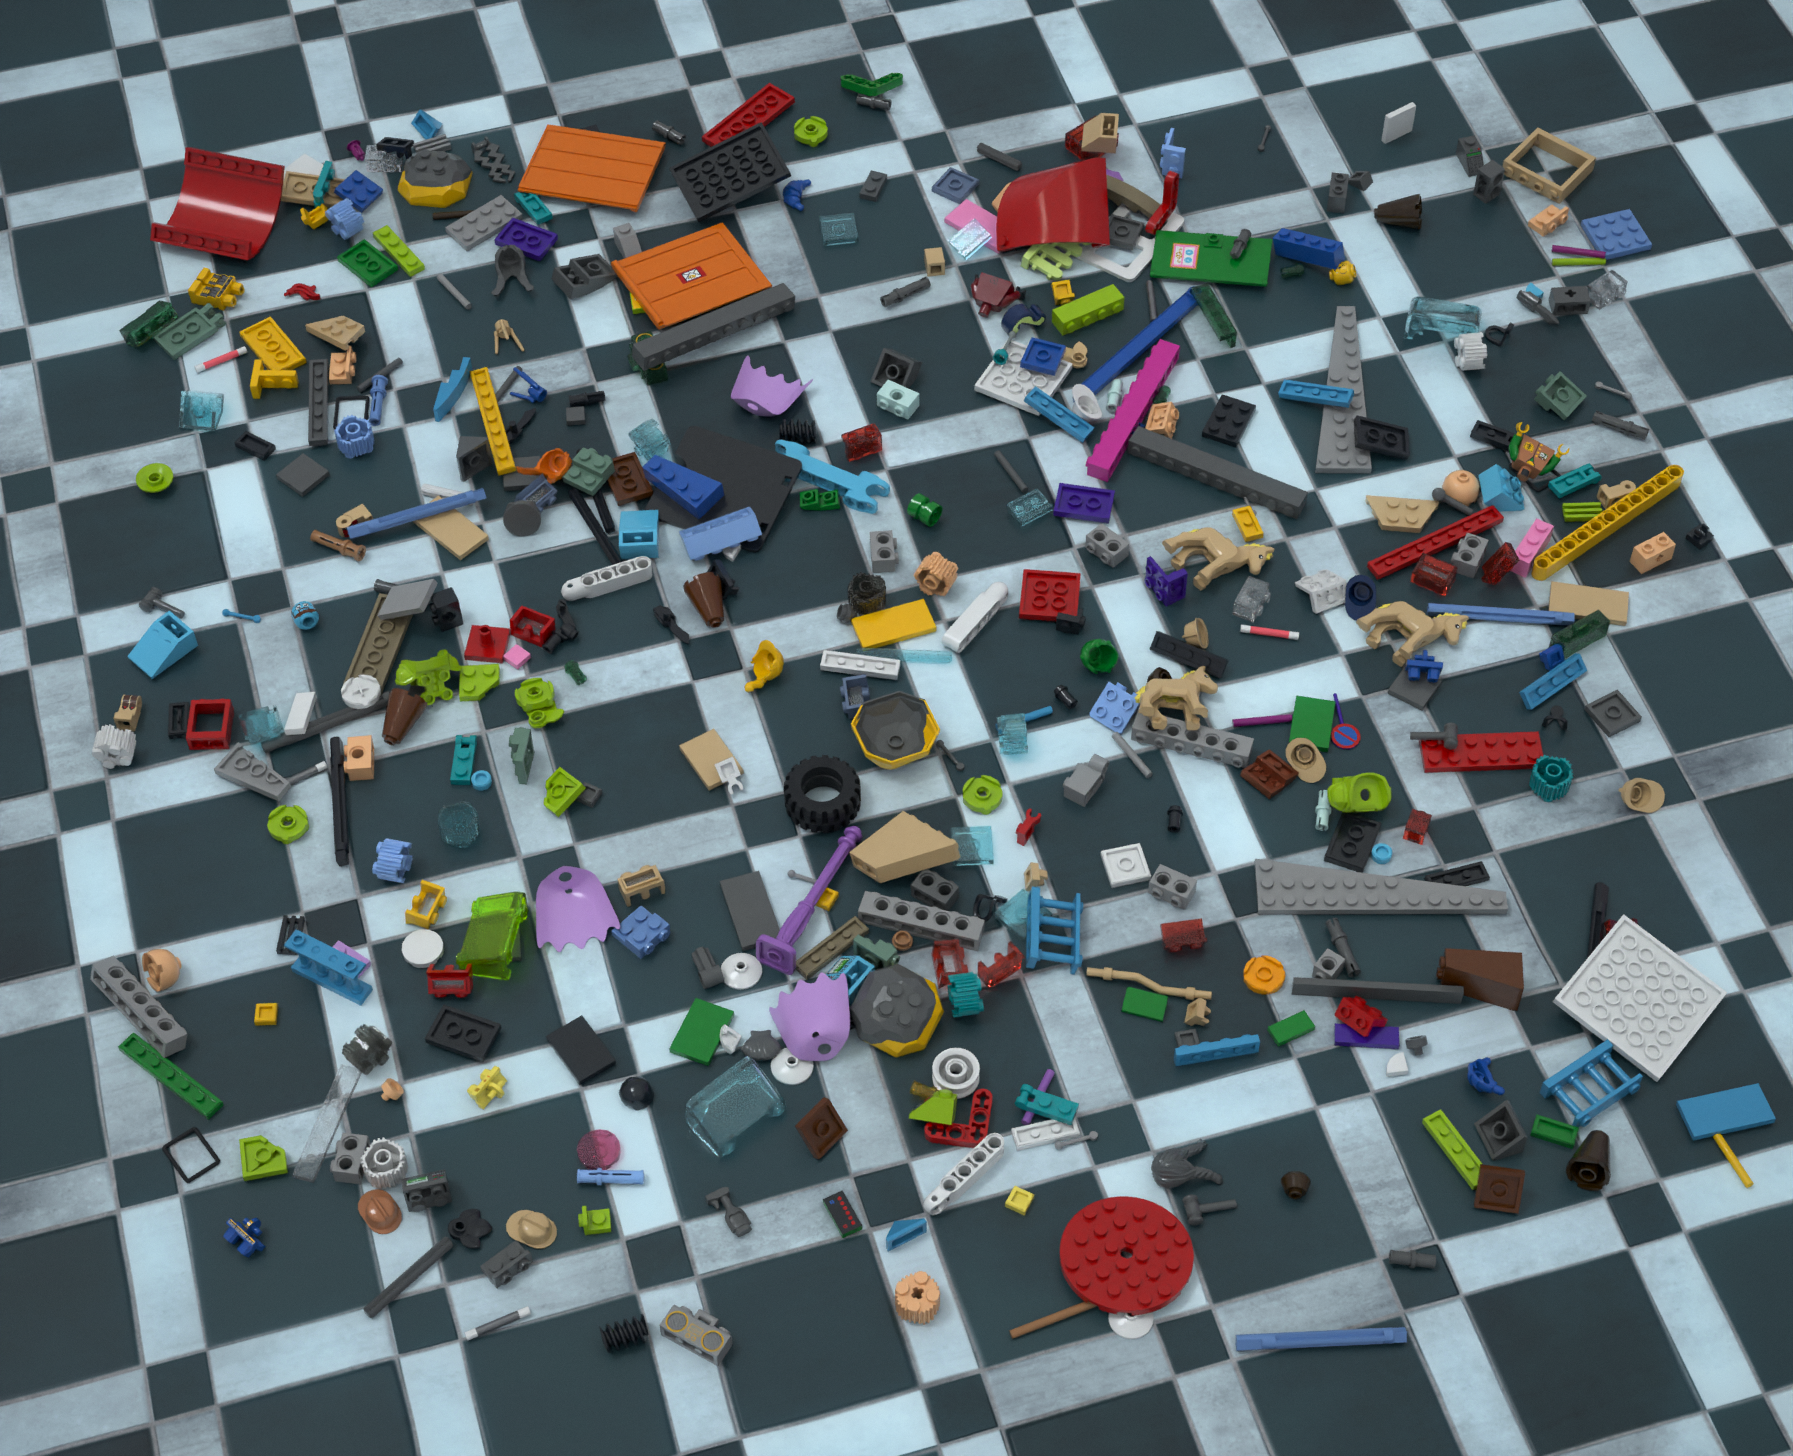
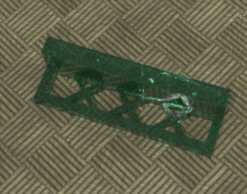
M1206 283L1192 287L1191 293L1219 341L1226 340L1230 348L1235 347L1237 331L1209 284Z

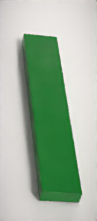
M134 1032L118 1046L123 1054L209 1120L224 1105L219 1098L169 1059L163 1058L156 1049Z

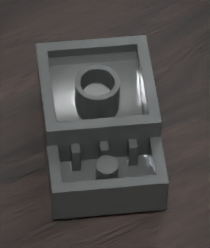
M600 254L570 259L569 265L554 267L551 279L570 299H574L604 287L617 278L618 275Z

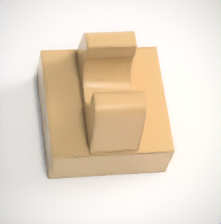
M1030 862L1024 872L1026 891H1030L1032 886H1043L1044 880L1048 879L1047 871L1039 869L1038 863Z
M1198 998L1188 1004L1184 1023L1190 1026L1194 1024L1204 1026L1209 1023V1020L1204 1017V1015L1207 1016L1211 1013V1010L1206 1006L1207 1001Z

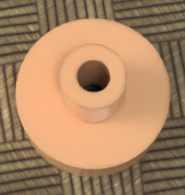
M388 1078L381 1085L384 1092L381 1097L385 1101H388L390 1098L398 1100L404 1093L401 1085L391 1078Z

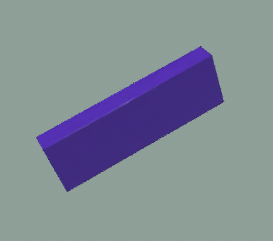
M1335 1023L1334 1046L1399 1049V1027H1373L1368 1037H1364L1347 1024Z

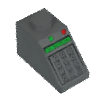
M1475 135L1459 138L1456 155L1468 177L1475 176L1478 169L1484 166L1481 146Z

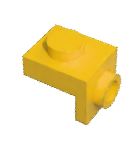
M323 203L310 212L301 208V220L305 225H309L314 230L328 221L325 215V211L328 209Z
M1069 280L1052 282L1051 287L1055 305L1061 304L1062 306L1074 300L1075 294L1072 293Z

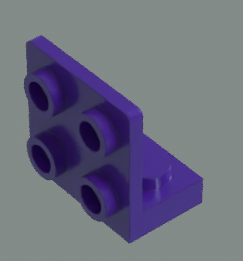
M1151 556L1148 557L1144 580L1146 586L1154 591L1157 599L1162 601L1167 607L1185 598L1188 576L1186 570L1182 568L1167 576Z

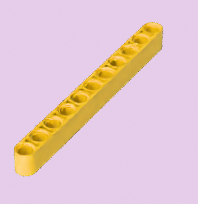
M1679 465L1668 466L1537 556L1531 572L1532 577L1539 581L1546 580L1678 489L1684 474L1683 468Z

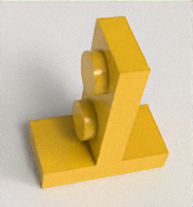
M262 359L254 360L250 382L253 399H260L262 388H298L299 380L296 370H264Z

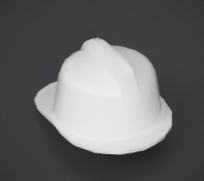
M1076 384L1072 388L1075 401L1072 412L1087 423L1093 419H1100L1102 412L1094 393L1085 385Z

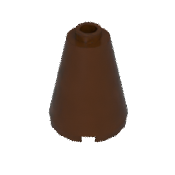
M713 572L695 575L693 581L689 583L687 580L684 583V592L705 624L712 628L719 627L724 621L721 579L718 574L715 576Z
M393 688L389 693L382 730L384 742L393 746L401 743L427 707V702L416 694L412 697L408 695L409 691L400 688Z

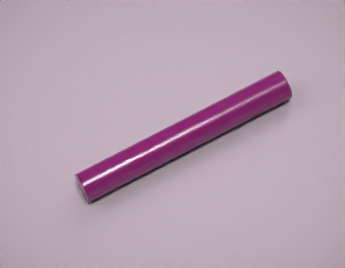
M1552 245V252L1603 259L1606 256L1605 251Z
M1284 714L1232 719V726L1241 727L1292 722V715Z

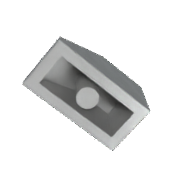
M630 223L613 228L615 244L624 259L642 252L637 235Z

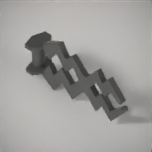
M487 136L479 143H471L475 162H481V167L491 169L488 176L494 177L493 182L506 183V180L501 178L503 174L509 175L508 183L512 181L515 171L509 170L511 165L501 164L505 154L497 153L500 145L490 143ZM486 147V152L490 153L488 154V157H481L483 151H481L480 149ZM490 158L496 159L494 163H488Z

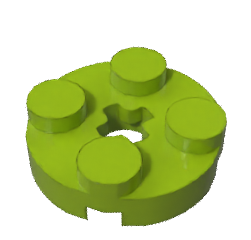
M810 116V119L806 120L805 117L801 118L794 125L795 140L803 144H809L811 147L818 146L828 135L826 122L816 116Z
M542 678L527 679L521 683V687L518 690L517 688L515 690L516 702L525 712L549 707L553 704V698L555 697L553 684L550 681L548 683L543 681Z
M981 775V778H970L963 786V803L975 812H981L985 815L990 814L1002 802L1003 793L1001 785L991 776ZM986 792V796H979L978 794Z
M282 805L275 808L269 814L268 831L274 839L282 841L283 844L292 843L309 830L307 814L297 805H293V807ZM285 821H293L291 825L285 826L284 824Z

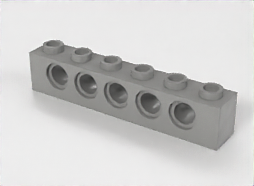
M1137 712L1132 726L1131 740L1154 745L1158 748L1174 750L1178 753L1210 759L1215 762L1230 764L1235 767L1246 768L1248 766L1253 750L1254 738L1200 725L1198 730H1187L1185 721L1166 717L1167 726L1164 730L1154 729L1149 717Z
M865 891L858 909V919L864 924L896 932L903 930L913 936L978 951L984 934L985 920L976 916L970 917L955 911L942 910L935 906L929 907L918 902L901 900L898 897L884 896L877 892Z
M113 955L92 964L90 980L163 1058L185 1049L187 1040L186 1030L174 1020L171 1014L167 1013L159 1001H156L150 995L148 989L144 988L137 981V978L125 968L122 962H119Z

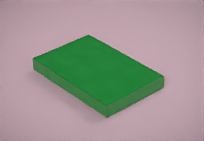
M365 239L337 257L338 262L371 288L399 270L397 264Z
M1296 695L1289 743L1296 738H1306L1312 741L1319 751L1328 752L1336 701Z
M695 998L669 1048L670 1053L709 1066L721 1043L720 1029L723 1025L729 1027L734 1017V1011Z

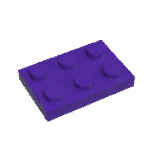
M512 217L494 241L495 245L500 247L515 245L523 251L524 256L541 261L558 240V235Z
M1059 483L1053 516L1109 524L1115 490Z

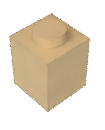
M942 247L924 249L927 277L945 275V260Z

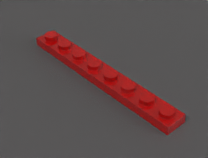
M1494 505L1489 506L1369 561L1367 568L1379 580L1459 543L1460 539H1464L1467 533L1476 535L1502 523L1504 517Z

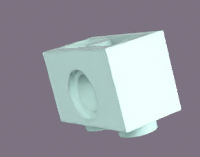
M887 380L877 392V406L908 420L919 407V393Z

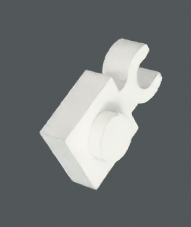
M733 757L714 764L722 783L728 781V791L730 794H734L732 791L734 784H737L740 790H743L742 783L736 780V777L741 774Z

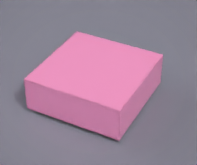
M517 644L503 655V659L517 670L531 658V654Z

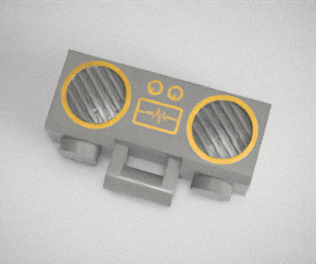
M673 1305L659 1325L662 1336L716 1366L720 1365L733 1345L730 1332L723 1327L716 1328L719 1319L701 1309L693 1316L689 1308Z

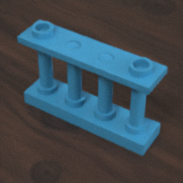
M1032 886L1027 897L1026 968L1034 969L1037 961L1048 960L1071 964L1070 974L1075 975L1077 968L1081 967L1083 956L1080 955V914L1083 912V902H1080V893H1076L1072 903L1044 899L1043 896H1040V887ZM1048 907L1071 911V920L1043 916L1040 913V908ZM1045 924L1071 928V938L1043 934L1042 931H1039V926ZM1047 942L1071 946V955L1042 951V949H1039V944Z
M297 929L284 944L285 948L297 953L299 956L291 966L292 972L360 1006L373 991L371 985L358 979L359 974L366 967L365 963Z
M1608 1039L1545 1080L1542 1084L1540 1094L1545 1099L1551 1095H1556L1575 1115L1572 1126H1587L1593 1117L1630 1093L1632 1095L1636 1093L1641 1087L1640 1082L1643 1076L1640 1073L1631 1079L1611 1058L1613 1044ZM1600 1062L1602 1064L1605 1063L1624 1084L1614 1089L1595 1069V1066ZM1584 1073L1589 1074L1608 1095L1598 1100L1579 1080V1076ZM1567 1084L1573 1085L1592 1106L1582 1111L1562 1090L1563 1087Z

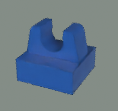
M1555 644L1539 653L1540 660L1544 663L1545 669L1549 671L1565 661L1562 645Z

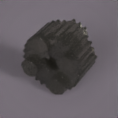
M862 572L860 574L856 573V576L853 575V580L848 584V603L856 613L862 616L884 609L886 605L885 580L881 578V575L874 576V574L870 575L869 573L866 575V573Z
M363 1024L354 1032L356 1036L353 1037L350 1044L345 1043L342 1054L359 1071L368 1075L378 1064L382 1066L389 1059L387 1054L392 1041L375 1026L368 1027L366 1024Z

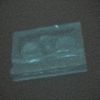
M974 218L948 242L966 260L992 236Z
M1035 489L1006 504V509L1020 522L1021 526H1024L1052 511L1053 505L1048 503L1047 498L1038 489Z

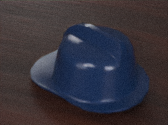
M1355 575L1350 578L1346 585V612L1349 617L1357 621V619L1371 613L1376 607L1375 583L1365 575Z

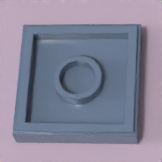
M950 167L932 186V192L961 204L979 185V180Z

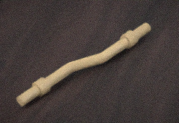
M1087 967V976L1103 977V980L1122 979L1137 981L1161 995L1186 997L1187 1000H1194V998L1211 1000L1212 998L1211 991L1195 990L1194 987L1184 989L1161 986L1135 972L1117 971L1109 967H1104V969Z

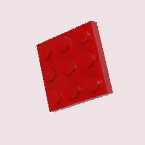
M1024 569L1019 619L1056 621L1058 612L1077 616L1081 573Z

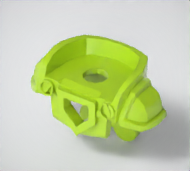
M446 649L438 652L437 656L428 660H401V664H399V668L396 671L395 683L405 686L408 684L411 686H423L425 692L420 697L427 702V705H432L437 696L443 700H450L452 698L453 692L444 686V682L450 678L449 670L460 671L462 667L455 657L448 653Z
M1362 773L1355 776L1332 778V785L1327 789V797L1330 805L1338 811L1346 813L1378 812L1388 806L1392 799V791L1384 776L1377 773ZM1363 789L1369 792V798L1366 801L1362 800L1360 796Z

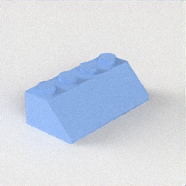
M750 506L679 531L690 560L694 559V561L703 559L709 553L718 554L726 547H737L740 545V542L746 540L748 542L758 539V536L762 535L756 515Z

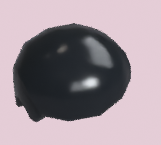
M636 1076L629 1077L622 1083L619 1096L625 1106L629 1105L635 1110H641L648 1107L653 1101L654 1092L650 1083L645 1078Z

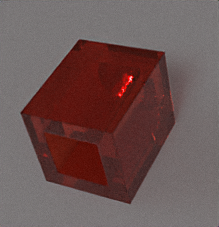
M1412 809L1405 827L1403 839L1423 845L1432 815L1424 811Z

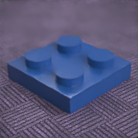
M355 170L335 188L334 193L343 200L346 198L351 200L353 203L351 206L362 213L383 194V188Z
M1031 337L1020 362V367L1055 376L1066 352V346Z

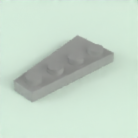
M239 742L214 768L216 775L277 801H280L291 788L290 783L274 770L269 769L262 760L259 761L255 758L254 754L249 750H245Z

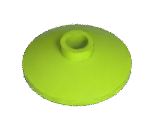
M152 463L138 471L136 484L145 492H160L172 483L173 472L165 464Z

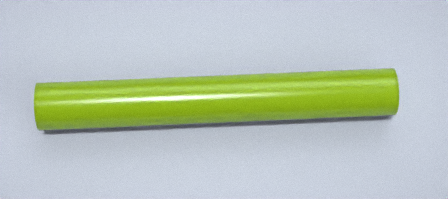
M1606 258L1552 259V266L1606 264Z

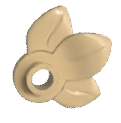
M1080 341L1074 345L1073 349L1066 347L1062 360L1072 363L1074 368H1083L1087 364V348Z

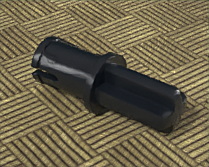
M585 391V393L578 395H568L570 407L585 404L589 406V403L605 401L604 391L586 393Z

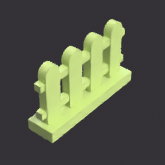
M1081 243L1032 245L1023 255L1021 267L1027 270L1032 265L1031 269L1034 271L1038 269L1047 275L1046 278L1048 280L1052 278L1058 281L1063 275V272L1060 270L1061 266L1065 269H1069L1072 266L1073 261L1070 256H1081L1082 247L1079 246ZM1057 245L1058 247L1062 248L1066 251V253L1063 254L1059 250L1055 249V246ZM1047 257L1057 264L1054 266L1046 261L1045 258Z

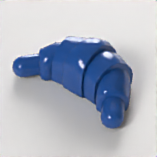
M809 179L790 181L783 189L784 203L802 211L804 209L800 202L802 191L805 190V187L811 185V181Z
M1485 1057L1469 1063L1467 1079L1471 1086L1479 1092L1495 1093L1498 1095L1505 1093L1504 1088L1497 1085L1488 1069V1065L1491 1064L1490 1058Z

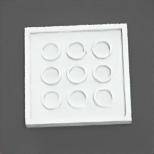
M1011 340L1006 350L1008 352L1006 363L999 365L992 360L974 385V390L1040 416V412L1024 402L1025 397L1035 386L1050 397H1053L1072 370L1073 364L1062 360L1055 376L1021 368L1020 362L1027 346Z

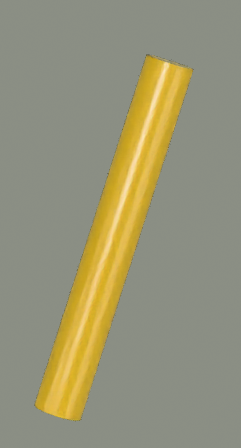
M1720 1133L1712 1136L1745 1187H1751L1754 1184L1723 1136Z

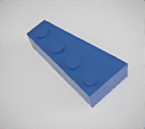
M654 455L642 467L646 480L697 519H700L725 495L721 482L660 456Z

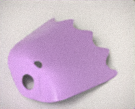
M746 356L734 384L731 399L752 414L772 417L786 411L813 379L803 386H800V379L792 383H786L783 374L769 377L766 375L764 366L753 369L750 364V357Z
M563 866L556 869L540 883L536 895V937L539 948L544 943L550 942L558 952L562 951L566 943H573L578 948L583 949L591 937H596L604 942L609 927L620 929L618 917L601 882L591 871ZM569 872L572 878L569 881L563 882L559 880L560 874ZM572 889V893L566 894L565 890Z
M823 972L819 974L814 983H806L803 980H799L791 994L781 991L779 993L778 1006L776 1008H769L772 1019L784 1043L796 1058L806 1061L830 1060L837 1055L847 1041L850 1030L848 985L844 973L840 974L836 980H831ZM818 1032L819 1035L813 1038L812 1034ZM822 1044H829L831 1051L827 1054H821L818 1052V1047Z

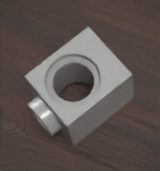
M1327 948L1315 963L1312 977L1336 979L1343 971L1345 958Z

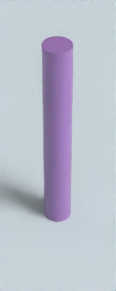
M1047 1069L1037 1090L1046 1092L1055 1074L1053 1070ZM1026 1111L1021 1123L1029 1125L1035 1113Z

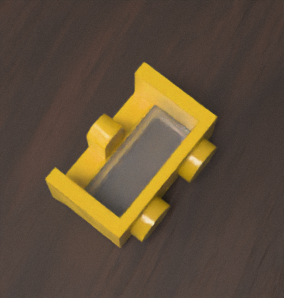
M422 880L420 882L421 892L419 896L415 895L413 897L412 909L406 910L405 921L406 924L412 923L429 929L431 924H436L439 917L437 912L439 908H444L447 897L445 896L444 887Z

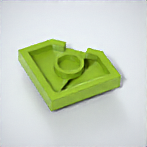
M499 664L461 666L459 682L460 702L480 701L485 697V693L488 690L500 684Z
M559 767L546 780L545 788L547 789V795L544 798L543 805L559 817L586 787Z
M261 1135L239 1139L244 1181L288 1173L284 1149L268 1142V1139Z

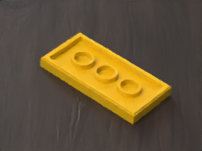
M271 316L239 332L240 337L255 355L262 359L264 366L268 370H293L307 363L303 354Z
M924 599L851 619V624L863 652L936 632V625Z

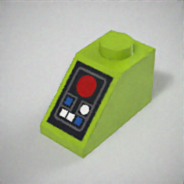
M946 1089L936 1091L915 1106L910 1112L909 1118L952 1125L955 1120L958 1094H953L952 1091Z

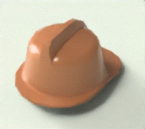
M380 1189L368 1191L358 1202L359 1213L372 1231L378 1234H388L399 1227L402 1221L401 1210L386 1191Z

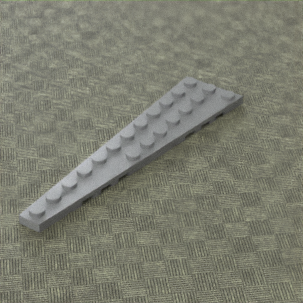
M1337 306L1327 386L1353 389L1354 396L1349 408L1324 404L1315 473H1371L1370 451L1356 448L1354 437L1355 417L1357 415L1366 417L1355 306Z
M1255 859L1254 861L1258 915L1507 914L1508 911L1506 892L1263 859Z

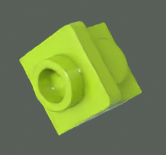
M582 1206V1214H578L579 1227L584 1228L585 1235L611 1232L609 1208L587 1211V1207Z

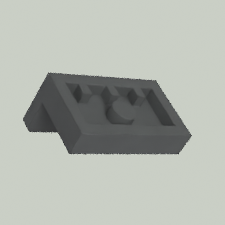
M515 1240L482 1264L480 1268L492 1284L498 1288L501 1285L508 1284L513 1276L519 1272L527 1270L533 1261L531 1253L528 1250L525 1251L518 1241Z

